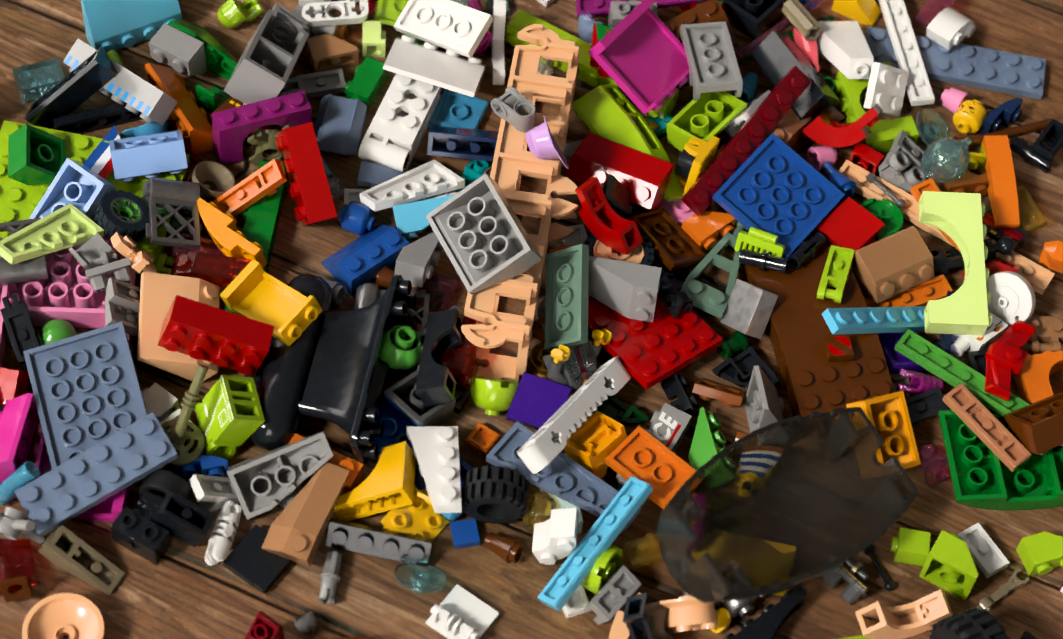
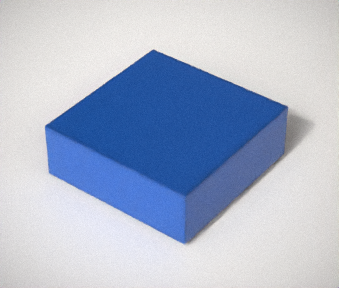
M476 519L450 522L454 549L480 545Z

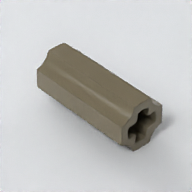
M787 0L783 4L782 13L806 41H814L820 36L822 27L798 0Z

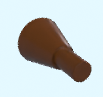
M384 266L378 271L376 283H378L379 289L388 288L395 270ZM412 285V291H420L421 287Z

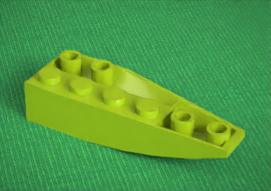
M599 85L572 103L571 107L577 113V117L585 122L590 128L591 133L670 162L653 130L616 85ZM674 169L663 197L667 201H678L683 197V190L677 175L674 174Z

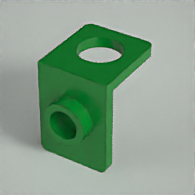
M199 84L195 87L197 105L211 114L231 97L215 86L210 90ZM216 95L221 96L223 99L219 104H217Z

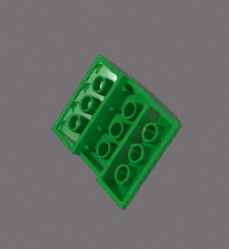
M952 410L938 412L956 503L974 508L1003 511L1035 510L1063 506V446L1049 449V452L1043 455H1036L1030 452L1032 454L1030 459L1012 472ZM992 413L1014 435L1005 418L997 413Z

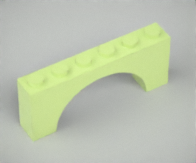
M923 191L918 201L919 223L931 225L946 233L958 246L965 266L963 285L955 293L943 299L928 301L924 309L925 333L983 336L987 328L991 327L992 313L988 312L991 294L990 290H987L986 282L989 280V269L985 268L988 248L984 246L983 240L986 237V225L982 224L985 204L981 203V194Z

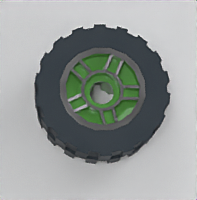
M123 190L107 192L94 212L95 223L105 230L104 235L110 239L118 232L123 237L128 235L136 243L144 237L146 223L150 224L149 207L146 202L142 201L137 195L135 196L131 192H124Z

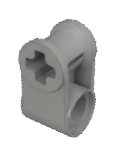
M508 87L501 97L494 98L490 104L495 114L510 123L516 130L528 132L534 128L535 105L515 88Z

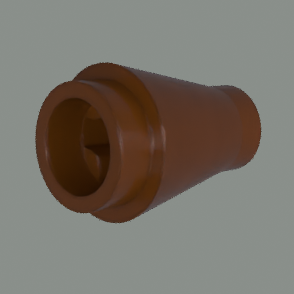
M490 532L484 540V547L489 548L507 563H517L524 551V544L520 543L519 539L496 535Z

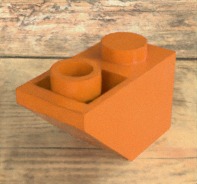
M704 211L699 216L694 214L683 221L681 228L702 251H709L727 232L733 234L736 219L729 213Z

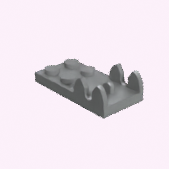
M726 21L680 25V34L689 65L690 87H693V100L698 101L700 93L732 90L735 91V97H741L743 81Z

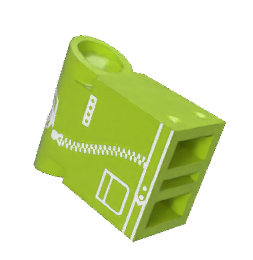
M222 375L202 399L203 402L195 405L199 429L204 436L206 455L224 458L227 461L235 455L236 446H241L265 422L252 377Z

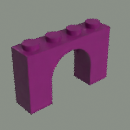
M304 90L212 113L213 149L218 162L222 165L243 161V142L251 132L260 127L281 125L282 130L288 124L297 126L311 122L312 108Z

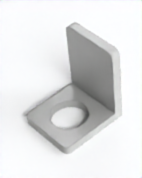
M96 233L76 251L72 247L69 251L85 270L94 268L91 260L100 257L99 250L104 249L106 255H109L113 252V249Z

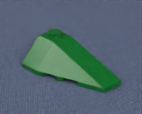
M171 20L168 23L169 26L204 42L207 70L229 81L238 61L199 24L191 23L187 20Z

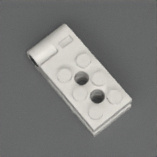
M396 73L361 142L358 157L403 173L405 170L407 171L429 126V120L441 98L439 94L441 87Z

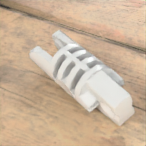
M233 501L225 502L216 518L204 557L207 565L212 566L220 561H224L229 549L232 547L242 507Z

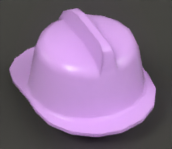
M543 116L545 122L525 134L532 155L541 160L560 158L564 166L569 169L567 160L551 134L545 116Z

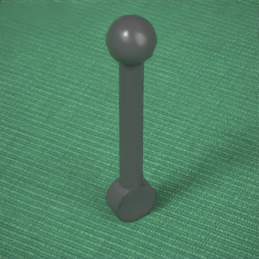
M869 173L866 176L869 183H874L894 200L899 208L905 206V201L897 198L876 180L873 173Z

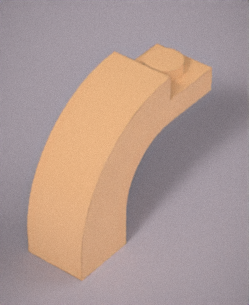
M941 589L909 604L886 606L877 601L855 612L863 636L869 639L908 638L933 629V624L953 616L946 595Z

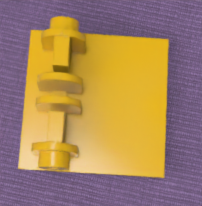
M414 486L413 504L390 510L380 522L384 526L382 529L434 540L449 521L441 513H435L432 505L417 496L416 494L419 490Z

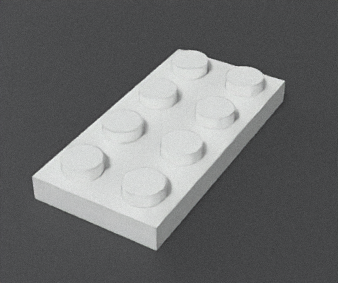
M409 0L394 24V28L398 32L471 58L494 19L490 14L450 0Z

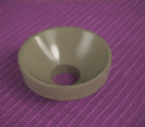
M202 161L193 170L192 182L199 183L200 193L205 198L216 199L235 186L234 175L227 167L220 163ZM204 185L212 186L215 191L206 188Z

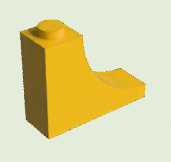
M406 441L382 447L380 459L372 473L355 489L340 496L334 510L340 520L351 521L413 504L416 457Z

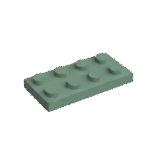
M579 244L546 254L545 350L552 351L555 348L558 349L560 344L571 347L588 342V245Z

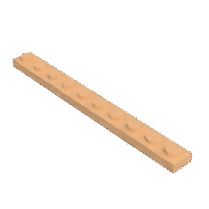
M846 160L839 169V172L856 182L855 192L868 200L872 198H877L876 200L887 199L896 204L894 200L874 183L867 181L866 176L871 172L849 160ZM875 175L876 180L897 198L905 201V206L900 208L903 213V219L952 245L936 227L919 223L918 202L913 195ZM1015 251L1009 255L996 253L997 257L1020 266L1018 274L1029 281L1035 292L1043 295L1055 273Z

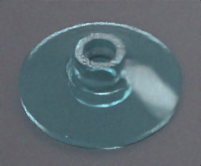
M929 108L920 110L916 116V126L921 139L932 150L944 151L950 144V134L946 123L934 110Z
M403 563L396 567L394 573L395 579L401 585L415 593L439 591L445 587L447 582L445 574L431 565L424 567Z

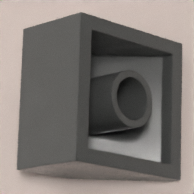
M418 370L385 390L384 394L419 426H440L452 418L456 397L450 403L425 407L421 399L416 396L414 384L417 382Z

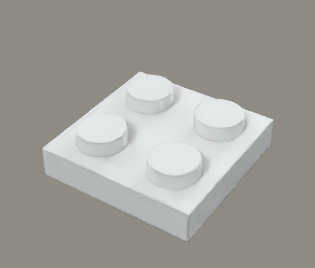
M873 62L864 108L870 110L874 105L878 104L883 110L881 113L900 117L909 72Z

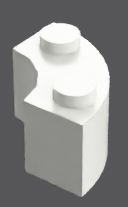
M947 7L927 26L926 37L950 50L953 45H958L959 42L962 43L966 36L969 38L975 31L976 26L971 19L955 9Z
M577 508L551 510L550 519L534 524L532 553L539 563L553 565L557 560L570 555L576 548L579 519Z

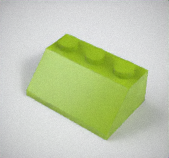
M726 91L700 93L698 101L692 100L666 124L667 143L683 151L690 137L700 138L708 142L712 135L717 136L746 109L747 103Z

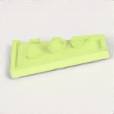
M69 203L1 240L0 256L13 265L83 244L96 233L103 238L105 230Z

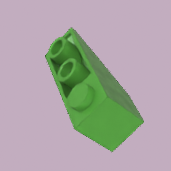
M702 407L699 411L688 457L691 467L698 471L697 478L706 487H709L732 473L730 466L732 459L729 452L725 449L726 439L719 429V426H721L719 418L715 413L710 414Z

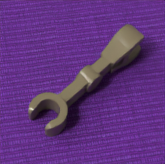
M1016 569L1007 583L1000 586L989 597L985 596L982 598L976 608L988 612L996 602L1005 598L1009 592L1025 587L1030 577L1028 576L1025 580H1019L1017 576L1021 573L1022 569Z

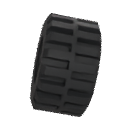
M500 466L474 468V470L468 471L464 477L462 510L469 517L486 523L503 524L518 521L526 513L529 482L520 472Z

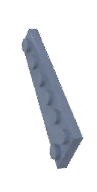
M518 421L487 454L486 461L488 463L518 471L526 477L530 484L597 517L601 516L618 494L616 489L562 452L542 470L532 474L518 456L517 451L535 433ZM641 507L637 510V512L630 519V521L623 528V530H626L628 526L633 522V520L638 516V514L641 512Z

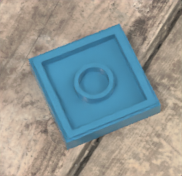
M445 89L429 120L428 127L433 125L478 130L489 107V101Z

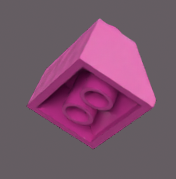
M26 393L6 401L4 410H0L1 483L27 461L39 422L33 393Z

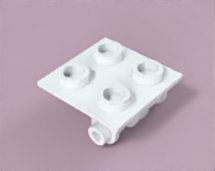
M456 584L440 605L435 604L430 611L432 615L425 624L447 639H480L497 618L499 612Z

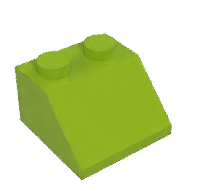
M942 530L926 559L919 577L966 601L979 574L966 542L961 540L956 534Z

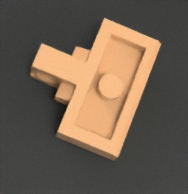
M116 232L110 240L114 249L125 258L129 257L132 268L139 274L141 270L151 273L157 271L153 263L154 257L146 250L140 251L136 248L137 244L128 235L123 237Z

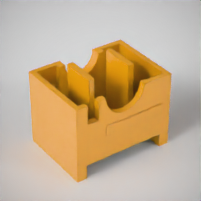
M597 410L580 427L576 428V432L570 434L571 437L567 439L564 450L568 457L601 479L607 474L608 465L605 464L606 458L627 438L625 427Z

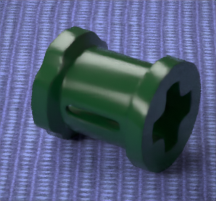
M736 331L733 336L723 340L722 346L718 347L717 351L722 359L727 360L731 355L746 350L749 347L748 341L742 332Z

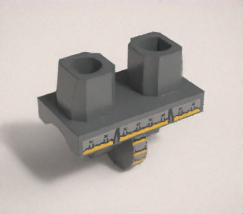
M832 558L828 562L829 568L823 575L822 580L832 589L841 580L846 582L848 586L841 592L840 596L849 605L855 603L860 597L865 599L870 594L868 588L856 577L858 576L863 581L869 577L863 571L866 563L860 560L855 564L849 558L844 563L850 569L848 571L837 560Z

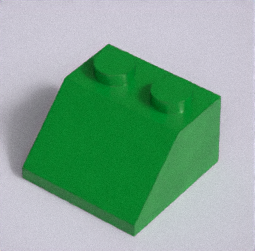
M26 124L9 135L8 177L26 185L51 184L66 161V140Z

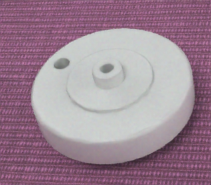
M1000 271L989 276V280L986 282L987 290H990L991 294L988 311L1008 324V328L1019 320L1027 322L1033 315L1036 305L1035 292L1029 281L1022 275L1012 271Z

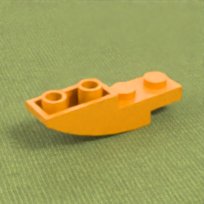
M202 198L197 200L198 210L208 233L219 250L236 265L243 259L248 262L254 259L261 264L262 268L267 264L263 255L264 249L257 242L251 243L247 240L245 235L238 230L236 226L237 221L230 213L224 214L211 201L208 203Z

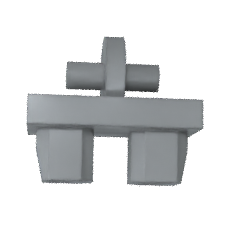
M104 249L99 250V258L91 260L94 268L85 270L86 282H90L95 293L105 291L107 288L106 277L113 275L118 280L131 283V263L129 257L115 261L117 260L116 253L106 255Z

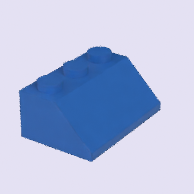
M379 224L371 231H368L323 260L322 265L338 282H341L342 286L346 287V291L352 297L356 294L357 288L360 285L375 282L378 271L384 266L394 269L396 259L403 247L408 245L409 242L395 227Z

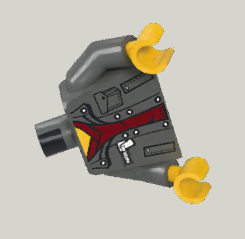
M605 328L601 331L597 329L592 332L594 341L588 340L587 343L571 347L560 344L558 349L555 348L551 353L542 356L548 370V379L552 382L571 387L572 394H574L597 370V357L602 349V344L606 345L610 342L612 333Z

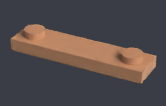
M960 383L944 395L943 402L1012 472L1030 459L1032 454L963 383Z

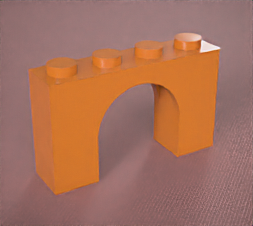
M1049 350L1041 354H1027L1020 373L1017 375L1012 372L1021 399L1029 404H1033L1054 395L1049 376L1063 371V351L1054 352Z

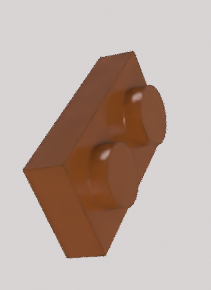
M697 377L692 393L697 394V397L700 399H716L721 401L722 405L734 408L735 406H741L745 391Z

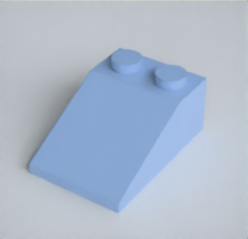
M67 158L29 219H42L71 203L93 220L95 218L94 212L102 197L107 192L110 193L116 190L117 187L81 162Z

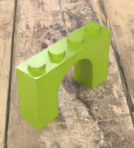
M890 61L882 63L885 65L892 66ZM838 70L834 80L836 85L835 92L839 95L840 108L843 112L845 111L847 123H852L866 113L860 102L866 98L869 79H848ZM912 116L890 120L880 119L869 128L872 133L860 142L879 151L881 154L888 153L895 137L900 131L904 130L914 143H917L919 132Z

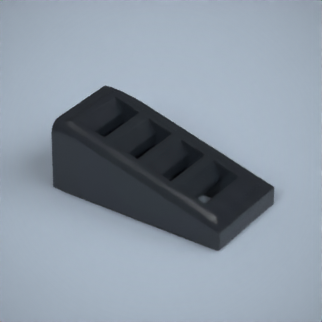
M1052 119L1033 143L1031 149L1052 160L1063 147V125Z

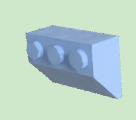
M181 130L109 141L115 180L131 181L135 179V176L145 175L146 178L156 177L160 172L169 171V174H177L183 172V169L188 168Z

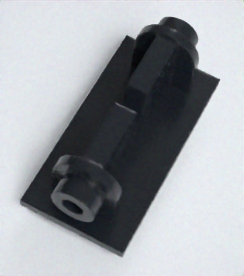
M662 268L658 296L672 317L676 319L680 311L690 312L693 309V302L685 291L679 292L682 287L676 280L675 275L668 271L665 272Z
M674 373L672 377L669 376L664 379L661 387L668 400L670 401L678 397V399L670 403L671 406L689 415L694 413L698 418L699 414L696 409L700 406L695 396L688 394L686 388L690 386L684 375Z

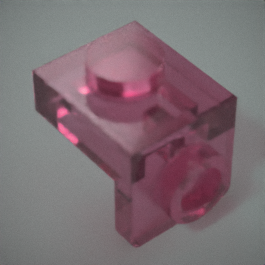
M933 444L922 446L918 449L921 465L917 466L924 472L925 483L928 486L949 479V465L946 455Z

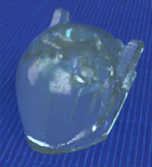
M969 137L960 141L953 138L935 140L923 153L920 162L922 171L929 179L932 178L935 183H952L966 172L969 166L970 154L968 152V145L972 143V140Z

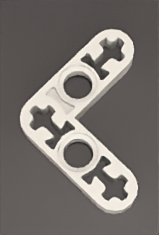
M368 0L308 3L302 9V18L310 22V27L363 23L368 18ZM355 3H359L361 15H357L355 12ZM337 9L341 12V16L337 18L331 17L329 11ZM322 10H325V18H322ZM309 12H313L315 18H311Z
M494 0L492 17L494 20L491 32L492 84L504 85L506 0Z

